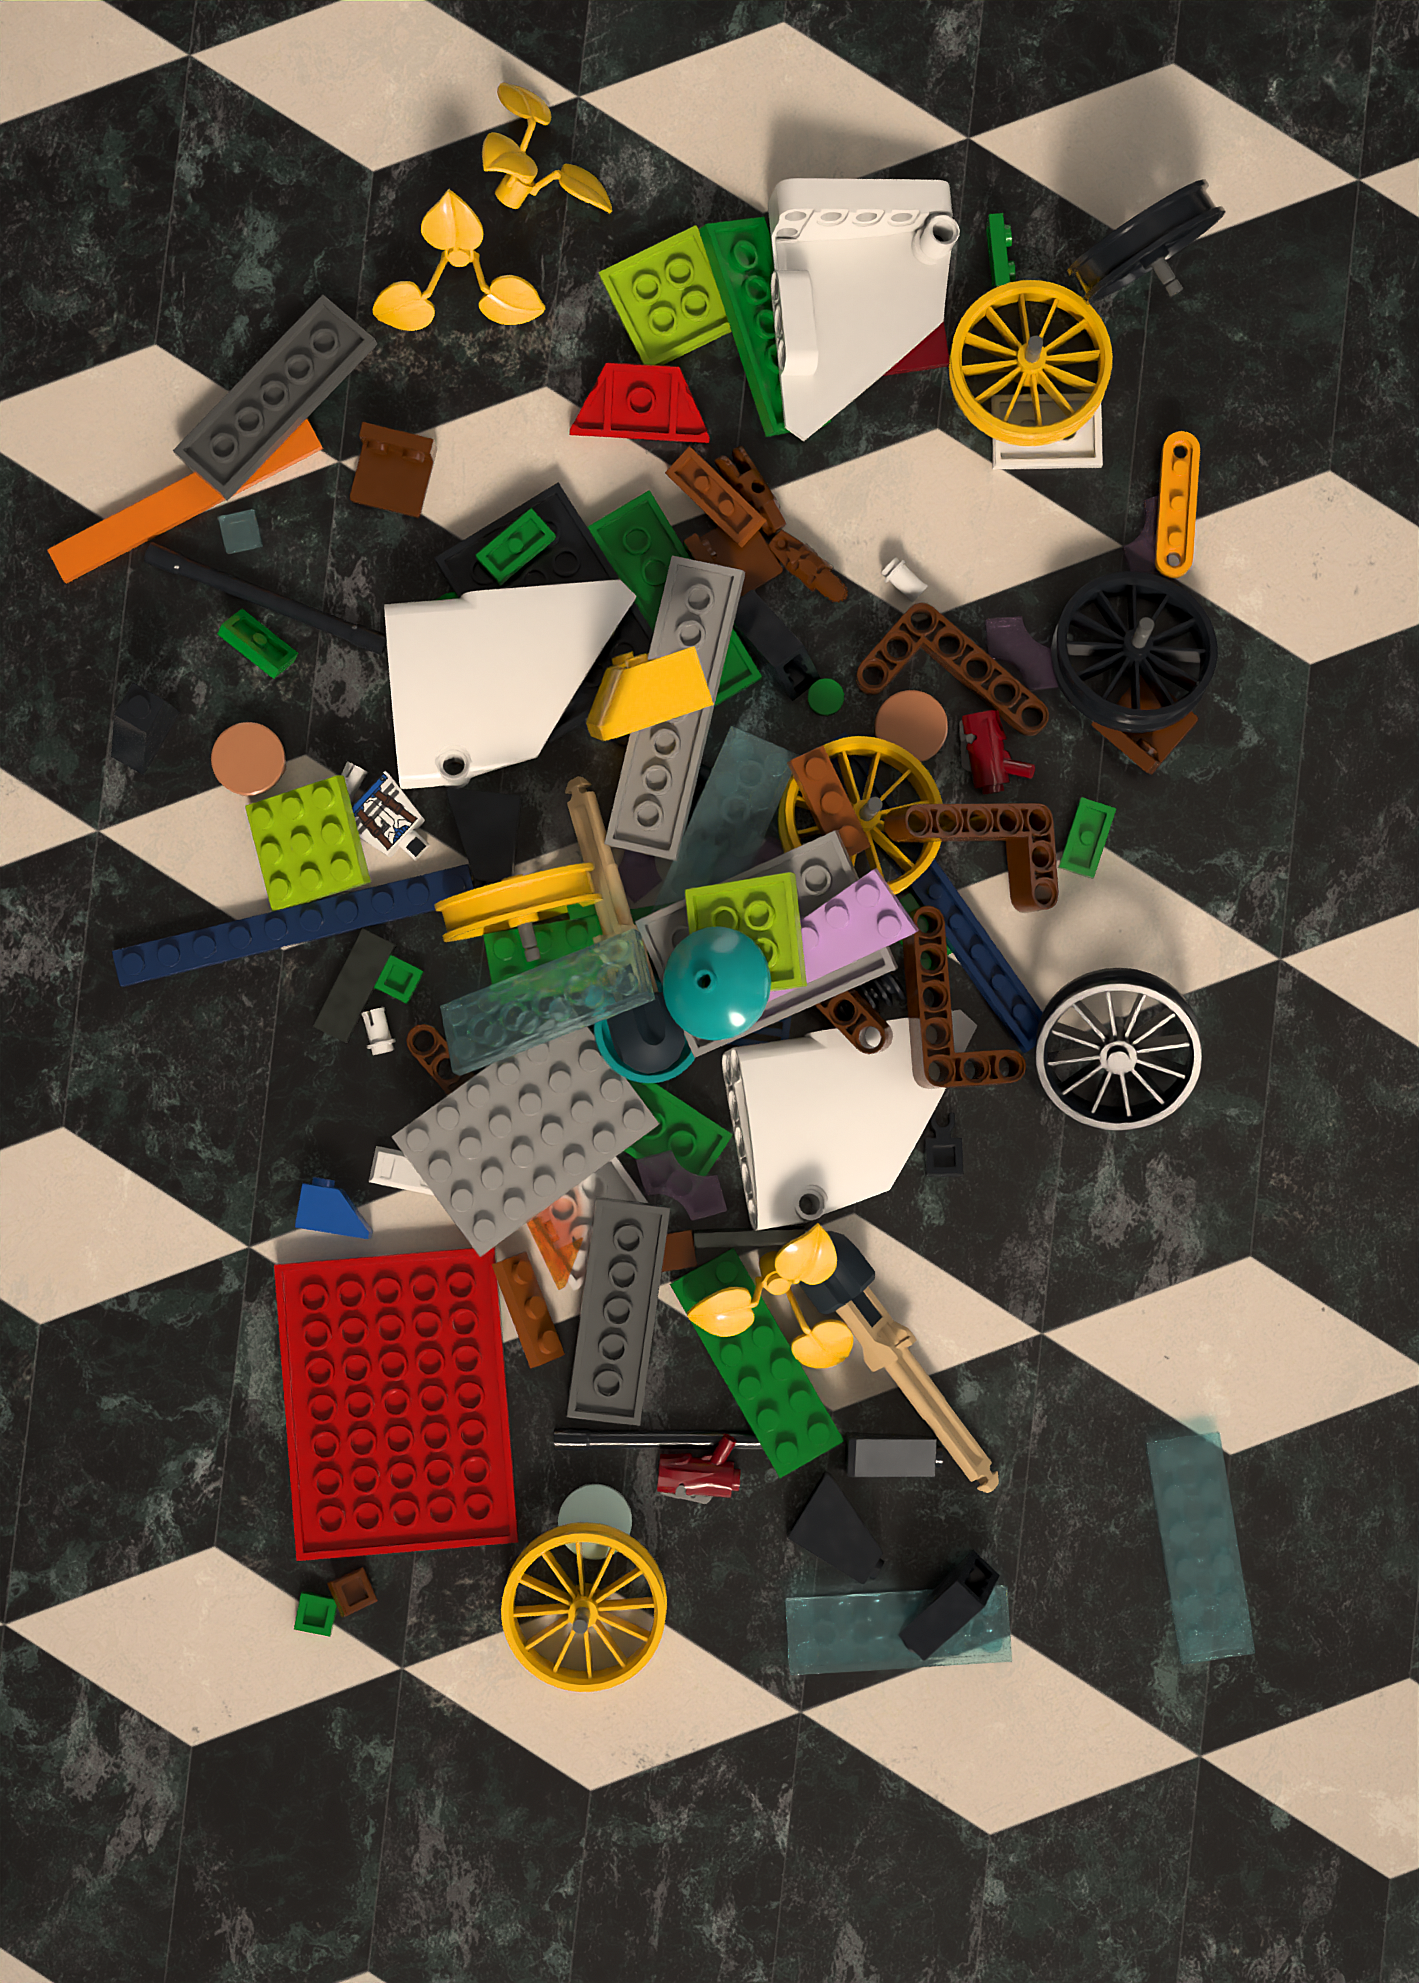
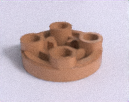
M917 690L901 691L890 696L878 710L874 724L875 738L883 739L902 747L921 763L937 754L943 746L948 732L947 716L941 704L931 695Z
M243 722L227 728L220 734L212 749L211 763L216 778L225 788L241 796H256L269 791L279 782L286 771V754L280 739L269 728L258 723Z

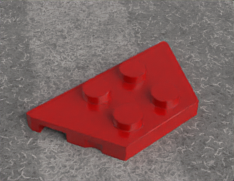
M607 362L569 431V435L710 442V435L680 366Z

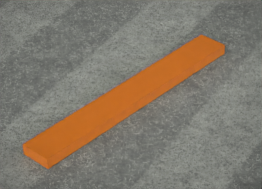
M308 419L285 440L233 496L323 449ZM194 472L47 549L63 581L67 584L225 501V499Z

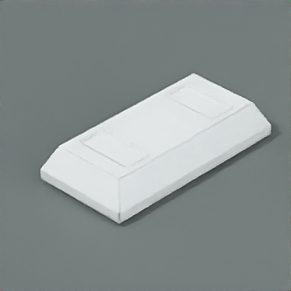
M376 1146L369 1182L434 1195L402 1151Z

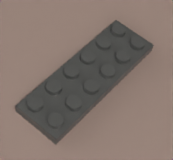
M322 295L173 450L174 454L228 501L376 347L377 342L375 338L327 297Z
M596 1197L566 1416L569 1418L640 1426L670 1206Z

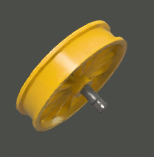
M1021 280L1001 285L976 300L963 315L957 326L949 358V380L954 398L968 420L980 431L996 440L1017 446H1041L1060 441L1082 428L1094 415L1103 399L1112 370L1113 356L1110 337L1095 309L1090 304L1087 305L1081 296L1070 289L1055 283L1039 280ZM1025 301L1052 305L1039 336H1032L1030 338ZM1018 302L1023 345H1021L994 311L995 309ZM1057 307L1070 314L1079 322L1045 348L1043 347V338ZM986 316L1013 350L970 332ZM1084 329L1089 334L1095 347L1093 351L1048 356ZM964 343L1008 361L962 366V349ZM1098 361L1097 382L1095 384L1053 366ZM1010 371L1008 375L976 398L970 392L964 378L965 376ZM1048 377L1091 395L1075 412ZM1012 381L1018 383V387L1003 420L992 415L981 406L990 397ZM1038 384H1041L1067 418L1042 426L1037 391ZM1023 386L1030 387L1036 426H1021L1008 422Z
M852 736L823 745L829 759L836 757L838 759L849 801L870 842L871 847L866 849L865 852L871 871L877 868L883 877L873 843L874 840L906 872L901 877L887 882L895 895L900 893L930 866L940 848L941 842H920L924 843L918 860L913 864L881 832H885L884 821L880 819L885 818L888 812L897 808L915 804H943L934 779L923 764L911 753L883 739ZM847 755L872 757L862 800H860ZM879 760L891 765L903 774L880 798H870ZM793 775L782 793L778 809V832L784 853L802 846L800 838L821 834L817 826L797 831L795 806L808 810L809 808L804 797L797 796L799 787ZM905 778L912 784L921 799L919 802L880 811L883 805L882 801ZM857 854L850 857L853 866Z
M594 863L573 864L524 876L519 874L504 878L501 882L476 888L434 904L435 910L442 911L447 933L442 935L444 942L478 937L483 934L518 927L522 946L525 948L526 961L530 962L541 959L539 948L536 946L537 940L532 923L568 913V905L579 903L582 907H586L603 900L601 893H595L590 874L595 869Z
M577 1522L558 1526L530 1542L513 1564L502 1597L501 1619L504 1634L510 1649L519 1662L531 1674L545 1683L575 1692H594L609 1689L624 1683L636 1675L649 1662L657 1650L665 1625L667 1610L666 1587L662 1573L654 1558L643 1545L627 1533L608 1525L591 1522ZM576 1542L579 1585L575 1586L550 1552V1549ZM582 1542L597 1543L610 1547L593 1584L585 1583ZM615 1550L628 1557L637 1566L603 1590L597 1587ZM542 1555L568 1593L524 1572ZM641 1574L646 1578L653 1596L604 1600ZM518 1583L562 1603L515 1606ZM654 1608V1620L650 1631L607 1611ZM565 1614L528 1640L525 1638L517 1617ZM601 1621L642 1639L644 1642L627 1658ZM569 1622L573 1624L555 1663L544 1658L533 1648V1646ZM589 1627H594L619 1664L593 1671ZM575 1632L578 1634L584 1633L587 1671L571 1670L559 1666Z

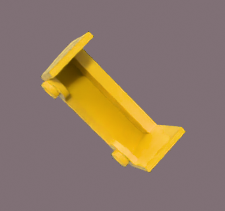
M695 646L649 660V653L634 657L633 652L611 658L613 665L606 668L586 720L590 736L606 741L714 705Z

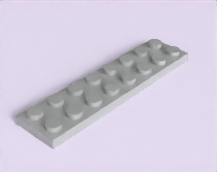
M672 556L648 660L660 658L695 646L713 704L715 705L745 572L730 567ZM714 705L630 733L605 845L678 861Z

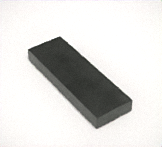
M362 928L313 1027L348 1043L361 1017V1013L364 1011L375 989L374 986L396 945Z
M782 1226L755 1231L752 1227L694 1229V1246L696 1248L786 1245L805 1234V1227Z

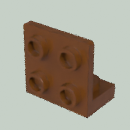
M362 422L359 437L363 446L350 493V500L354 503L419 518L422 513L438 449L434 439Z
M719 526L700 538L695 533L683 541L684 548L692 560L743 570L745 577L740 596H744L751 589L756 590L782 574L783 571L759 530L743 547H740Z
M1140 675V710L1162 707L1142 675ZM1131 687L1116 703L1117 705L1131 708ZM1168 692L1174 702L1178 701L1177 698H1175L1170 692ZM1191 711L1182 720L1169 727L1145 733L1122 732L1107 728L1094 721L1091 725L1146 773L1152 775L1194 727L1199 718Z

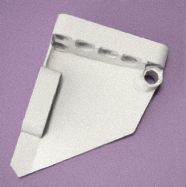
M791 178L783 180L776 185L768 201L774 271L771 278V299L784 426L801 440L805 441L943 322L951 249L960 233L957 222L952 218L953 212L948 182L943 180ZM933 234L940 236L944 242L936 239Z
M621 580L480 590L464 593L459 599L385 604L389 676L400 789L443 785L449 788L460 789L466 786L472 777L537 758L582 681L636 599V595ZM452 762H459L464 766L463 771L457 775L446 773L445 768Z
M961 1010L952 1011L955 1053L965 1052L977 1025ZM908 1018L886 1021L893 1032L892 1043L886 1050L874 1054L860 1052L835 1028L812 1032L800 1038L734 1047L722 1055V1070L750 1223L755 1231L804 1224L818 1219L826 1213L891 1189L946 1089L922 1088L914 1080ZM929 1025L926 1029V1038L930 1043L934 1044L937 1040V1032L934 1027ZM869 1027L865 1034L869 1045L873 1047L878 1046L881 1036L875 1027ZM932 1062L928 1072L929 1076L936 1081L940 1076V1070L937 1064ZM802 1196L811 1201L812 1211L810 1215H806L800 1210L799 1200Z

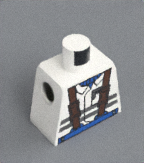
M384 771L352 806L360 839L390 858L402 848L416 861L430 846L416 832L425 820L395 780Z

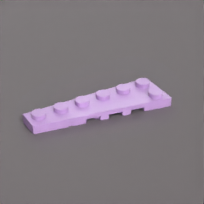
M877 868L800 921L807 983L919 931ZM797 988L770 992L768 1002Z

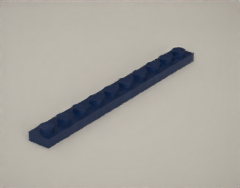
M843 732L830 742L849 736L846 732ZM847 755L860 800H862L870 766L861 755ZM837 757L830 759L848 796ZM876 775L870 798H880L887 791ZM890 795L882 801L883 805L880 811L898 807ZM881 831L913 864L916 863L924 843L896 842L890 839L886 832ZM876 843L899 877L904 875L906 872ZM934 859L924 873L907 889L920 907L934 906L943 914L947 946L1024 1054L1036 1046L1038 1024L1043 1012Z
M465 864L114 950L112 954L120 987H126L436 911L434 904L446 898L473 890L474 885L469 865Z

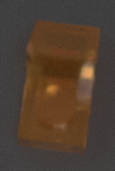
M540 1216L527 1222L528 1228L558 1290L566 1287L584 1236L557 1248L555 1242L560 1240V1237L551 1219L545 1222L543 1217Z

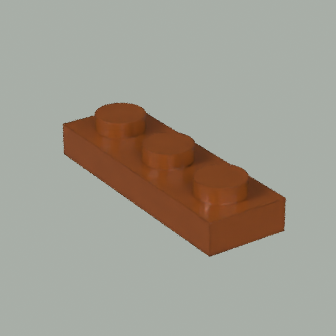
M690 446L665 472L740 547H743L767 521Z
M822 745L787 762L821 835L824 836L838 830L849 857L870 848V842L824 746Z
M525 1251L492 1264L530 1369L565 1355L527 1252Z

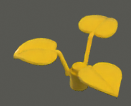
M505 82L501 83L497 88L499 100L510 112L527 119L528 127L520 147L512 139L495 132L489 133L484 140L482 148L484 171L506 173L495 190V195L499 201L512 209H518L529 193L536 196L542 187L558 179L561 187L568 193L610 214L612 206L603 185L593 174L581 167L564 164L561 171L555 170L536 184L534 183L538 169L535 162L526 155L525 151L536 122L548 125L552 118L551 112L547 104L530 90Z
M450 189L425 214L421 223V233L424 239L433 247L445 250L441 253V260L427 289L421 293L419 287L413 282H396L386 287L377 296L373 304V315L379 321L401 330L415 331L423 329L432 322L435 314L434 305L427 298L432 295L444 267L449 261L450 264L456 267L466 266L469 262L473 263L480 289L486 293L479 300V309L490 320L504 325L523 324L537 318L545 310V305L542 303L536 289L521 277L504 275L495 278L490 286L486 284L479 262L480 255L474 251L483 240L482 224L473 210Z
M819 1223L805 1234L784 1245L779 1251L768 1252L759 1259L758 1265L761 1276L755 1278L756 1287L752 1299L750 1292L746 1288L729 1287L702 1299L687 1312L689 1320L705 1331L721 1337L734 1336L745 1331L753 1323L754 1312L751 1308L758 1305L762 1288L764 1287L774 1295L784 1293L787 1295L800 1327L804 1334L797 1336L791 1342L792 1353L801 1364L811 1368L835 1366L849 1357L853 1346L852 1332L842 1321L833 1319L822 1320L810 1329L791 1289V1284H798L800 1280L810 1285L820 1284L827 1280L835 1271L837 1265L835 1247L830 1236Z

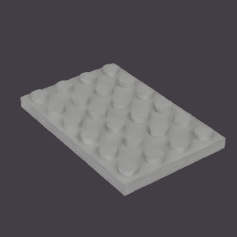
M835 830L718 884L788 872L794 873L796 876L801 921L858 881L859 878L838 830ZM686 898L635 921L662 985L665 966L671 953L684 938L689 936ZM889 946L807 983L806 987H799L767 1002L757 1022L741 1035L727 1040H706L693 1036L685 1030L684 1035L695 1058L897 969L898 966Z
M571 1005L393 1135L392 1139L479 1257H481L658 1126L659 1123L627 1079L612 1070L604 1061L598 1051L594 1035Z

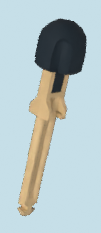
M578 776L568 782L565 794H572V798L567 802L583 862L594 863L595 869L590 872L595 893H601L603 897L602 901L594 904L603 935L594 937L593 941L596 952L607 966L617 1004L611 1007L607 1018L614 1048L622 1062L634 1070L646 1074L659 1072L669 1068L679 1059L685 1044L684 1030L670 1015L663 992H658L647 948L637 926L633 923L611 847L604 844L607 833L595 792H587L586 788L591 786V783Z
M826 1231L836 1251L837 1265L835 1271L827 1280L820 1284L810 1285L800 1280V1287L821 1314L828 1315L836 1310L862 1345L864 1361L871 1371L875 1372L884 1367L971 1482L977 1480L980 1483L977 1489L986 1493L993 1491L999 1484L998 1472L992 1473L990 1471V1465L992 1464L990 1459L907 1348L913 1345L917 1339L909 1328L895 1322L868 1287L875 1279L874 1269L859 1249L844 1234Z

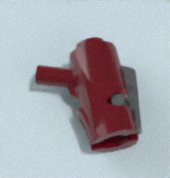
M998 710L962 716V720L959 722L961 764L963 769L972 772L975 789L982 788L983 795L1005 791L1003 784L1010 783L1009 774L1030 779L1033 777L1035 772L1034 764L1012 760L1010 752L1005 750L1003 740L1007 738Z
M724 1434L713 1454H705L702 1458L692 1457L691 1453L660 1454L657 1492L664 1496L681 1498L702 1504H707L713 1496L731 1498L732 1491H739L741 1469H735L734 1461H728L727 1458L737 1440L731 1435Z

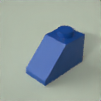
M313 1177L312 1184L302 1183L295 1228L362 1239L372 1238L373 1230L344 1189L334 1187L335 1180Z

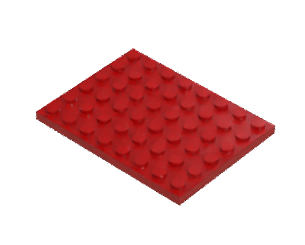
M496 1246L481 1257L473 1248L274 1265L296 1561L519 1542L499 1284L492 1264L497 1263Z

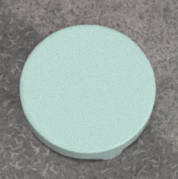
M585 1484L574 1490L563 1502L558 1516V1526L577 1522L600 1523L630 1535L632 1528L631 1508L617 1490L602 1484ZM576 1542L565 1544L577 1555ZM582 1542L583 1558L603 1559L610 1547L605 1545Z

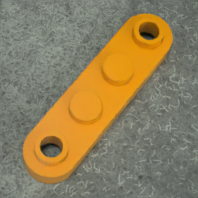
M1185 431L1171 434L1163 444L1161 451L1155 566L1159 573L1167 578L1183 576L1191 567L1194 554L1200 445L1194 435ZM1177 447L1183 448L1186 456L1178 458L1174 455L1173 450ZM1167 556H1177L1179 564L1177 566L1169 565Z

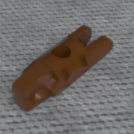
M740 445L733 449L732 456L743 475H740L727 456L722 455L716 458L714 462L725 480L767 520L761 528L770 537L780 531L786 525V522L779 511L780 505L743 446Z
M780 530L768 545L771 551L782 562L785 569L798 577L810 591L814 592L817 589L822 595L829 598L828 600L838 603L840 601L843 602L849 596L847 594L849 592L847 590L848 587L832 573L834 567L819 557L815 550L807 543L801 542L784 530Z

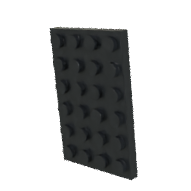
M559 482L434 558L458 598L464 593L471 591L620 580ZM532 508L555 534L556 539L500 586L477 560L476 554ZM635 602L632 603L553 729L548 738L550 744L586 722L606 668L613 665L611 658L628 652H633L634 657L649 653L654 632Z

